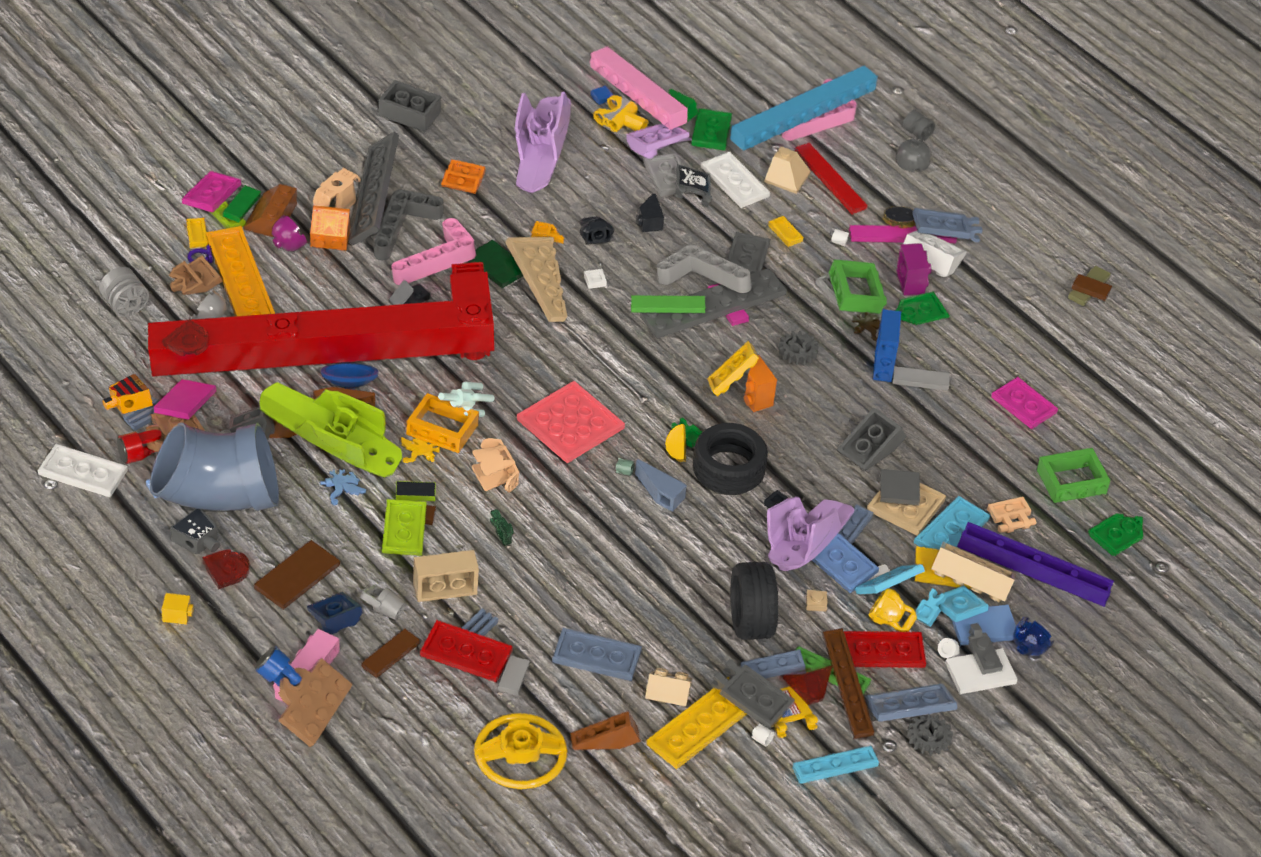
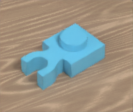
M933 588L929 593L928 601L923 599L915 610L917 620L929 627L932 626L941 612L938 606L944 603L947 598L941 593L940 597L935 599L938 592Z

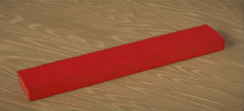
M810 142L795 147V152L798 153L803 162L851 214L867 209V204Z

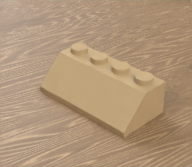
M946 542L942 543L931 568L935 570L934 573L943 578L945 576L951 577L954 583L961 586L964 584L969 585L971 590L979 594L985 592L990 595L989 598L997 602L1006 600L1016 573Z

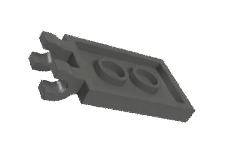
M732 659L726 662V668L722 672L730 677L729 679L725 678L719 671L713 676L714 681L711 683V686L718 690L721 689L720 695L768 729H771L795 701L746 664L741 668Z

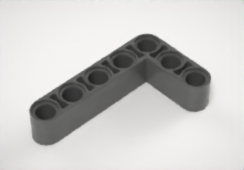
M403 189L394 191L381 222L380 230L377 232L374 240V257L381 261L389 259L406 215L431 220L441 219L443 217L444 200L439 196Z

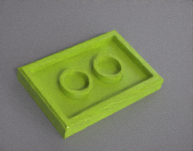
M387 499L382 553L422 556L427 502Z

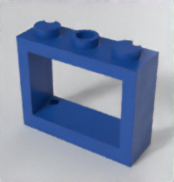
M882 310L875 348L873 380L892 381L899 345L901 311Z

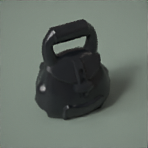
M598 216L586 217L580 221L582 226L580 235L586 245L611 241L614 233V227L611 223Z

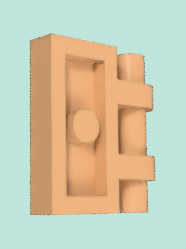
M1024 497L988 504L987 511L994 523H1003L998 525L999 533H1011L1015 529L1022 528L1024 530L1036 525L1034 517L1029 519L1027 517L1030 516L1031 509ZM1012 519H1019V521L1016 522L1011 521Z

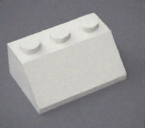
M918 231L907 234L904 244L922 243L924 251H927V261L931 264V269L942 277L953 274L967 251L932 234L918 233Z

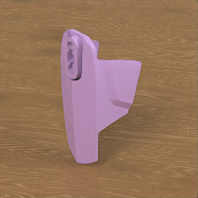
M799 497L788 498L769 508L767 511V526L771 550L768 558L772 565H778L781 571H789L800 568L810 562L839 533L854 513V508L841 502L823 500L807 514Z

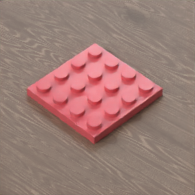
M575 381L517 414V421L566 463L571 462L625 428V423Z

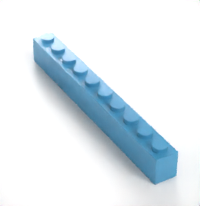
M864 65L733 125L730 139L743 151L754 147L789 129H793L795 126L876 90L878 76Z

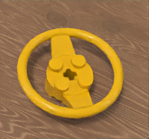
M513 713L492 720L480 731L475 741L474 754L479 768L492 781L508 788L531 789L550 782L562 771L567 759V745L561 732L549 721L532 714ZM509 723L508 727L504 731L502 730L501 735L484 743L490 732L503 724ZM530 723H533V724H536V725H539V726L543 727L544 729H546V730H547L548 732H550L551 734L541 731V729H540L539 727L536 728L535 726L531 725ZM541 753L559 755L555 766L547 774L527 781L511 780L502 777L494 772L486 763L505 757L509 764H526L538 761Z

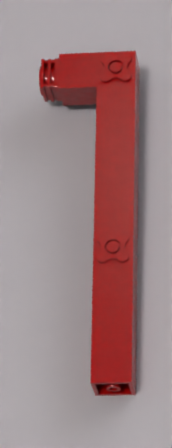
M483 262L452 264V274H450L451 301L148 323V352L152 377L460 354L461 358L480 360L485 355L490 356V351H495L494 321L488 274L484 272Z

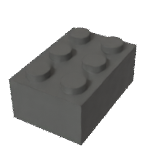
M394 80L379 98V116L423 132L429 128L441 113V96Z

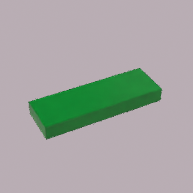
M245 185L223 211V217L239 223L260 198L261 191Z

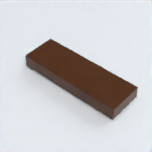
M404 629L364 660L362 668L377 679L420 644V639L407 629Z

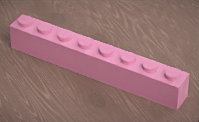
M608 46L591 53L590 65L592 69L611 82L612 85L616 86L671 130L687 123V108Z

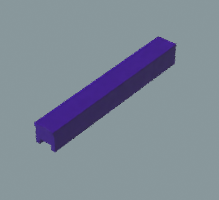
M967 522L957 545L958 548L1105 607L1111 593L1114 580L970 522Z

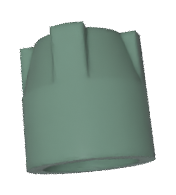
M619 458L616 463V473L632 476L635 462Z

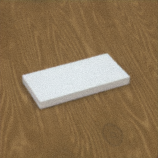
M731 152L701 163V168L710 174V177L740 208L770 197V191Z
M55 444L38 469V475L111 497L127 473L128 467Z

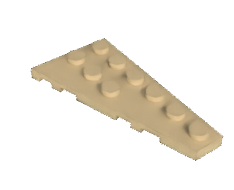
M508 237L505 243L548 321L564 322L567 318L565 301L562 299L563 289L560 287L561 277L558 261L555 259L556 249L553 248L554 237Z

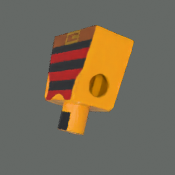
M132 374L109 387L111 396L102 399L106 410L117 407L122 414L153 405L148 387L136 374Z

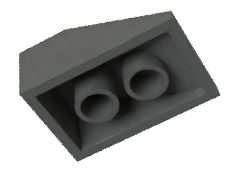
M873 408L837 448V451L866 471L894 452L905 440L906 435L900 425Z

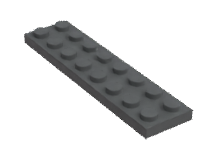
M395 131L368 148L348 242L352 245L363 242L368 236L376 234L380 230L396 148L398 146L399 135Z
M768 268L750 274L752 288L749 292L739 293L720 284L687 295L705 296V313H640V318L658 339L784 296L787 293V289Z

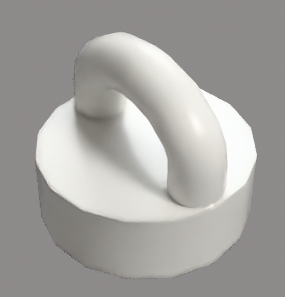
M944 638L939 642L938 652L944 658H954L960 654L959 645L954 639Z

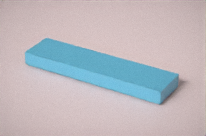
M872 746L796 762L793 763L792 768L799 783L802 784L877 767L879 761Z

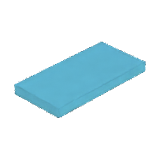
M958 496L914 538V543L920 547L939 550L943 542L957 547L967 522L982 527L990 519V514Z

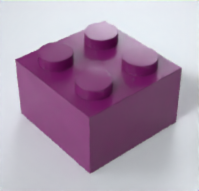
M922 243L901 244L896 273L903 296L924 294L926 287L929 286L928 275L931 274V264L927 261V251H924Z

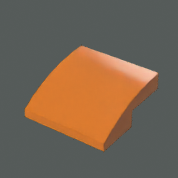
M451 159L441 186L476 194L486 171L485 166Z

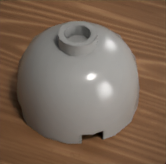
M212 291L197 308L199 314L197 316L194 314L191 320L227 317L225 315L227 305L224 299L218 293Z

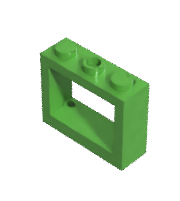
M833 260L828 273L839 310L880 314L883 307L886 306L887 298L884 296L883 285L880 283L879 272L876 270L875 264ZM846 277L866 278L871 296L851 294Z
M1093 448L1039 458L1037 472L1054 503L1107 494L1110 479ZM1089 467L1095 479L1060 485L1054 473Z

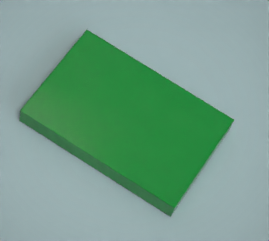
M698 108L691 146L725 151L732 113Z

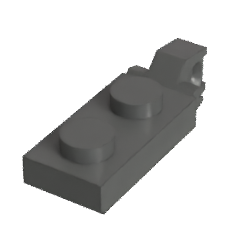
M978 623L970 624L968 645L982 675L1002 671L1003 665L987 633H982Z

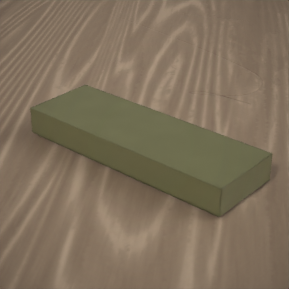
M1095 266L1086 276L1106 283L1111 273ZM1072 290L1068 296V299L1082 306H1085L1092 298V296L1076 290Z

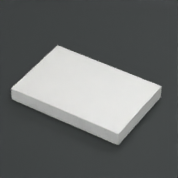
M1003 648L995 650L1003 665L1002 671L982 675L973 654L946 659L945 664L959 695L1017 683L1018 679Z

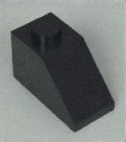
M656 193L652 194L639 207V214L636 215V224L640 226L642 233L663 230L664 215Z

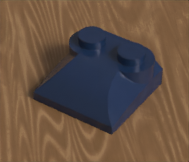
M344 592L307 606V610L321 623L322 630L329 634H335L341 629L355 626L360 621V616L363 613L361 605Z

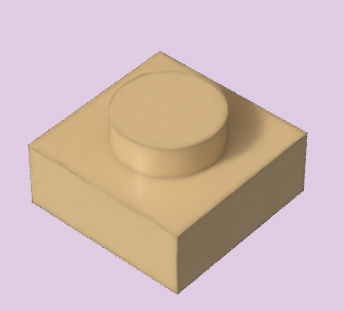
M807 590L806 610L826 612L827 591Z

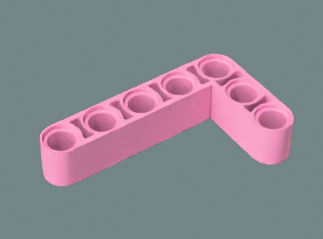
M826 79L823 84L834 79ZM852 100L783 132L781 136L785 140L791 141L851 122L855 118L857 104Z
M449 218L444 220L442 226L444 239L447 243L394 262L391 266L394 283L400 285L404 280L410 283L451 268L452 264H460L476 257L474 239L457 219Z

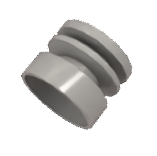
M117 267L103 277L99 285L100 294L115 313L121 317L137 314L145 307L149 299V292L133 271L127 267Z

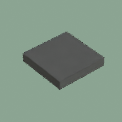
M881 469L880 502L919 505V472Z

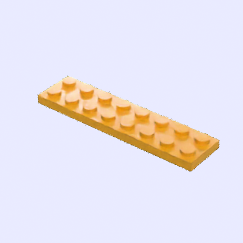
M238 226L206 232L208 245H210L214 261L235 316L275 314L242 227Z

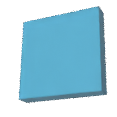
M965 586L942 593L947 598L944 603L938 606L942 612L955 622L988 611V604ZM941 594L936 595L935 599L939 598Z

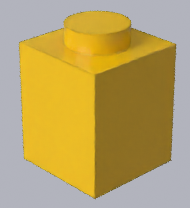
M165 593L162 605V622L187 624L189 616L192 617L194 611V604L190 603V596Z

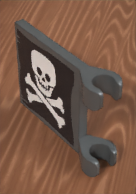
M677 164L675 197L682 199L685 191L703 196L701 205L708 207L709 201L712 200L710 174Z

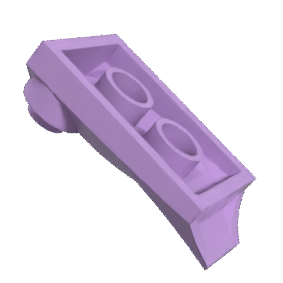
M662 123L626 134L630 149L647 159L657 155V150L673 143L692 140L689 138V132L680 127L670 130Z

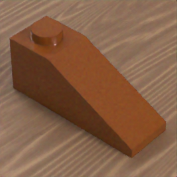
M626 711L572 732L571 739L574 750L622 749L640 742V735L636 722L630 712Z

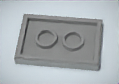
M671 153L654 156L650 159L644 158L643 163L659 196L674 195L676 192L677 164L683 165L678 154Z

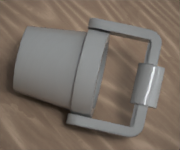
M377 585L363 589L360 596L363 600L373 605L375 612L381 613L393 620H397L406 606V602L395 595L389 588L383 590ZM375 593L378 595V598L373 597L371 594Z

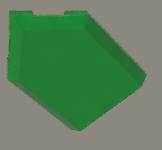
M934 291L903 298L895 310L901 311V320L914 325L949 318L950 316Z
M1115 513L1089 529L1088 533L1111 556H1116L1143 539V517H1125L1124 514Z

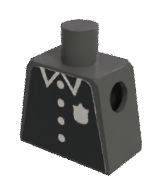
M196 508L170 527L171 541L194 554H199L206 548L211 552H215L220 546V542L217 541V526L201 509Z

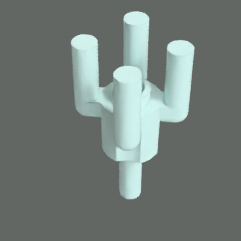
M467 381L462 383V389H453L451 393H439L438 395L439 400L450 401L453 407H463L466 411L472 409L476 401L493 402L495 399L492 394L474 393L472 391L482 390V383ZM473 409L479 411V417H484V410Z

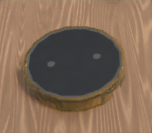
M893 206L884 210L883 220L892 227L894 224L899 225V228H910L916 225L913 209Z

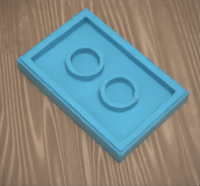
M921 564L902 565L856 586L855 590L857 595L879 593L924 572L925 569Z

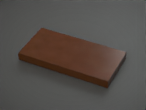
M310 540L254 584V589L284 610L339 567L340 560Z

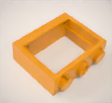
M427 393L408 418L406 435L459 453L478 426L479 411L473 409L466 411L463 407H453L450 401L439 400L437 396ZM427 411L464 423V425L457 433L421 419Z

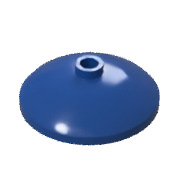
M339 363L323 367L321 375L335 386L355 390L356 387L365 386L378 377V369L365 364Z

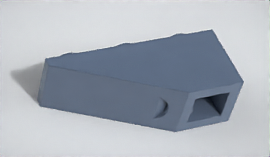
M639 459L636 460L635 475L657 504L673 512L685 499L687 485L652 467L648 463Z

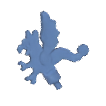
M333 469V471L329 472L330 475L334 476L333 478H325V481H320V485L335 487V491L330 495L332 505H338V500L334 498L341 495L343 490L350 495L366 493V489L356 486L360 479L356 478L353 472H349L350 475L344 476L342 474L345 473V470L339 469V474L337 475L335 469Z

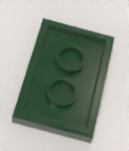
M493 239L475 249L476 257L468 261L469 263L483 262L484 272H487L488 278L502 289L523 277L512 254Z

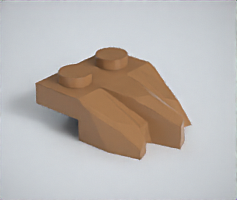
M202 255L189 264L183 261L174 267L169 274L170 277L175 279L170 284L171 290L173 292L182 291L183 295L207 292L222 282L221 277Z

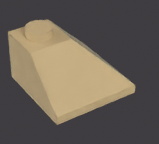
M780 147L772 159L765 182L797 194L811 171L797 152Z

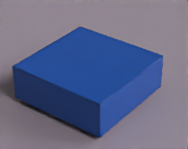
M606 86L593 89L590 92V95L598 105L606 103L607 99L613 95Z

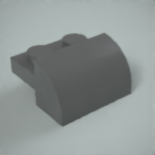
M260 407L232 416L230 420L229 430L231 433L236 432L238 427L255 423L261 425L267 440H269V435L275 433L273 419L260 411Z

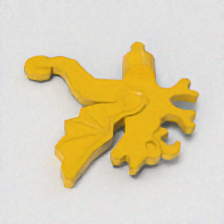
M401 437V446L405 447L406 450L412 451L411 458H403L404 463L414 462L417 456L424 455L428 461L434 462L435 455L433 451L440 452V447L433 448L436 446L434 444L429 445L427 444L428 442L417 438L409 441Z

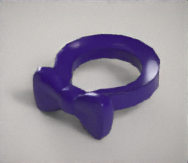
M210 245L206 246L207 249L196 248L188 253V262L194 261L192 255L195 253H203L208 255L205 257L207 262L213 263Z

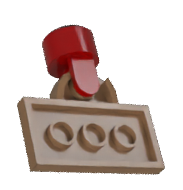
M155 413L151 414L154 425L146 427L145 432H132L120 435L117 438V446L122 461L130 464L144 460L149 455L159 452L166 436L178 423H185L190 427L205 430L195 415L187 420Z

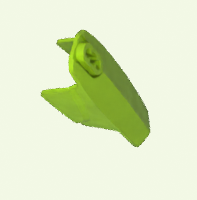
M278 382L267 387L261 393L259 400L260 411L305 440L360 469L385 478L393 475L402 460L401 449L384 436L386 430L384 412L372 405L339 391L327 389L316 399H312Z

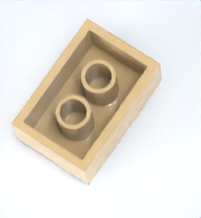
M474 550L414 557L413 586L417 602L477 595L479 567Z

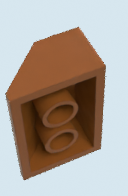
M279 184L264 192L245 223L244 230L273 237L272 227L274 223L283 215L290 218L297 205V188Z

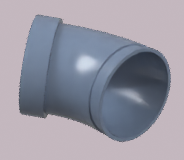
M178 423L166 436L155 459L150 478L151 494L181 506L210 511H232L249 508L260 511L277 507L279 504L277 474L272 452L263 428L259 423L238 427L236 432L213 433L190 427L185 423Z

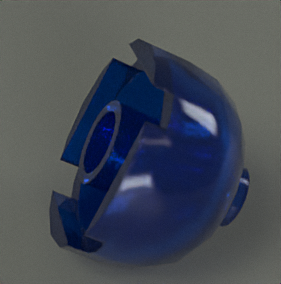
M1023 617L1013 632L1014 643L1017 646L1016 650L1024 656L1026 654L1029 656L1045 654L1054 644V640L1050 641L1051 634L1038 622L1030 623L1028 622V617Z

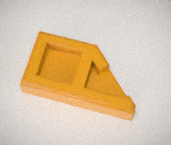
M535 222L531 237H554V242L564 243L563 235L557 232V228L553 224Z

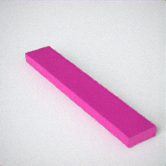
M849 225L851 242L904 243L907 234L917 231L916 226ZM934 235L948 243H956L957 241L955 237Z

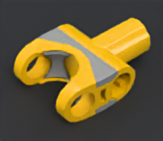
M612 95L607 99V104L611 110L599 108L593 114L598 124L613 132H618L623 126L635 131L645 129L648 126L647 119L636 115L638 112L637 105L617 95Z

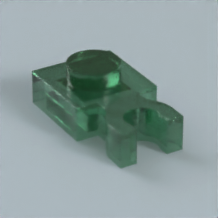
M498 509L490 511L493 517L490 518V522L496 528V534L504 546L511 544L512 535L514 534L512 525L507 523L504 517H501Z

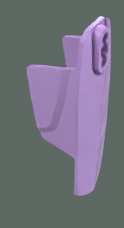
M561 92V97H546L540 100L536 109L531 106L526 93L521 94L514 129L516 131L520 156L516 185L524 191L536 192L547 186L552 177L564 144L570 120L571 101L567 98L565 92Z

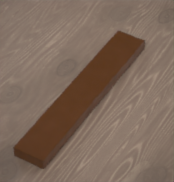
M843 628L824 631L822 636L853 738L859 739L874 736L873 725Z

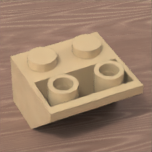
M656 668L655 671L652 670L649 674L645 699L686 706L693 678L688 677V673L676 672V674H669L667 669Z

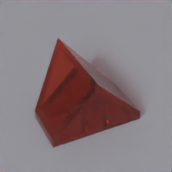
M833 665L793 672L784 675L783 679L807 705L823 701Z

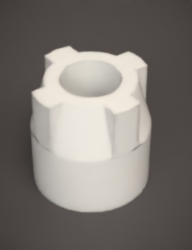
M835 229L831 242L845 247L849 233Z
M759 724L752 731L751 738L764 746H768L774 738V732L762 724Z

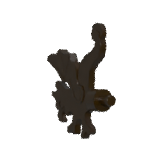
M865 312V318L861 316V313L857 314L859 319L853 317L852 322L859 323L855 327L854 333H861L866 329L871 333V338L877 342L876 334L881 321L878 314Z

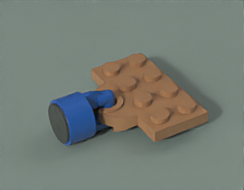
M276 646L271 647L257 662L255 671L268 682L273 681L280 687L278 694L281 700L288 706L278 721L311 747L316 743L353 684L322 658L316 662L311 671L304 668L293 669L288 664L290 658Z

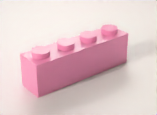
M318 629L314 635L309 636L304 648L297 652L294 661L289 663V665L293 669L304 668L311 671L316 662L321 658L330 665L340 652V638ZM274 683L275 698L282 701L278 694L280 687Z

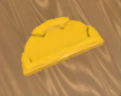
M684 424L674 427L669 432L665 443L670 456L680 462H686Z

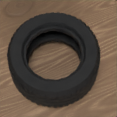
M737 423L716 424L706 429L697 438L693 456L694 474L705 487L716 493L724 495L746 493L756 488L764 478L768 457L767 445L756 431L747 426ZM720 452H731L743 456L749 462L743 465L730 466L721 464L713 459L712 456Z
M767 562L738 563L732 569L730 584L731 615L735 634L742 640L770 639L777 630V582L773 566Z

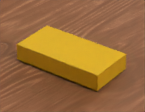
M784 216L769 221L768 226L787 247L803 242V236Z
M186 219L190 248L206 247L208 240L206 238L205 219Z

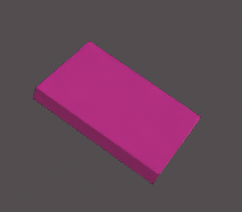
M210 171L182 198V204L214 212L242 185L241 179Z
M1019 377L995 390L991 395V398L1030 429L1046 421L1058 411L1056 406Z
M181 379L154 406V413L189 420L216 392V386Z

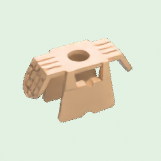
M345 168L341 169L338 173L334 172L316 190L313 204L329 207L331 200L336 198L335 208L349 209L356 203L353 181L360 182V177Z
M484 439L481 443L482 449H476L472 452L476 461L480 462V464L472 465L473 472L484 491L506 483L505 491L511 492L519 484V470L515 465L514 459L501 439Z

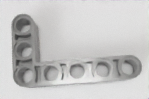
M695 245L685 246L657 264L658 282L663 285L671 284L689 272L694 271L739 293L749 292L752 288L750 271Z

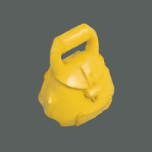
M890 588L882 591L868 614L873 622L879 625L886 624L892 626L899 632H908L917 619L916 611L904 604L899 593ZM905 611L910 612L911 614L901 627L898 622L903 617Z

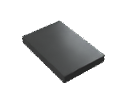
M736 232L727 260L748 269L750 274L762 271L771 239Z

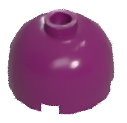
M283 215L272 227V235L274 237L272 242L278 249L283 248L289 252L296 251L307 244V240L304 234L300 236L298 231L300 228L288 216Z

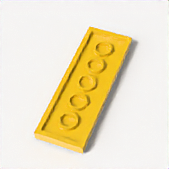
M713 688L648 738L646 745L677 770L747 714L720 695L721 689Z

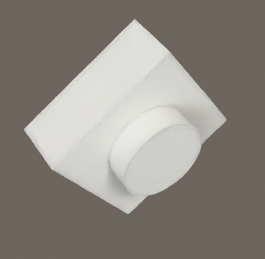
M602 269L584 271V278L588 289L606 286L607 281Z

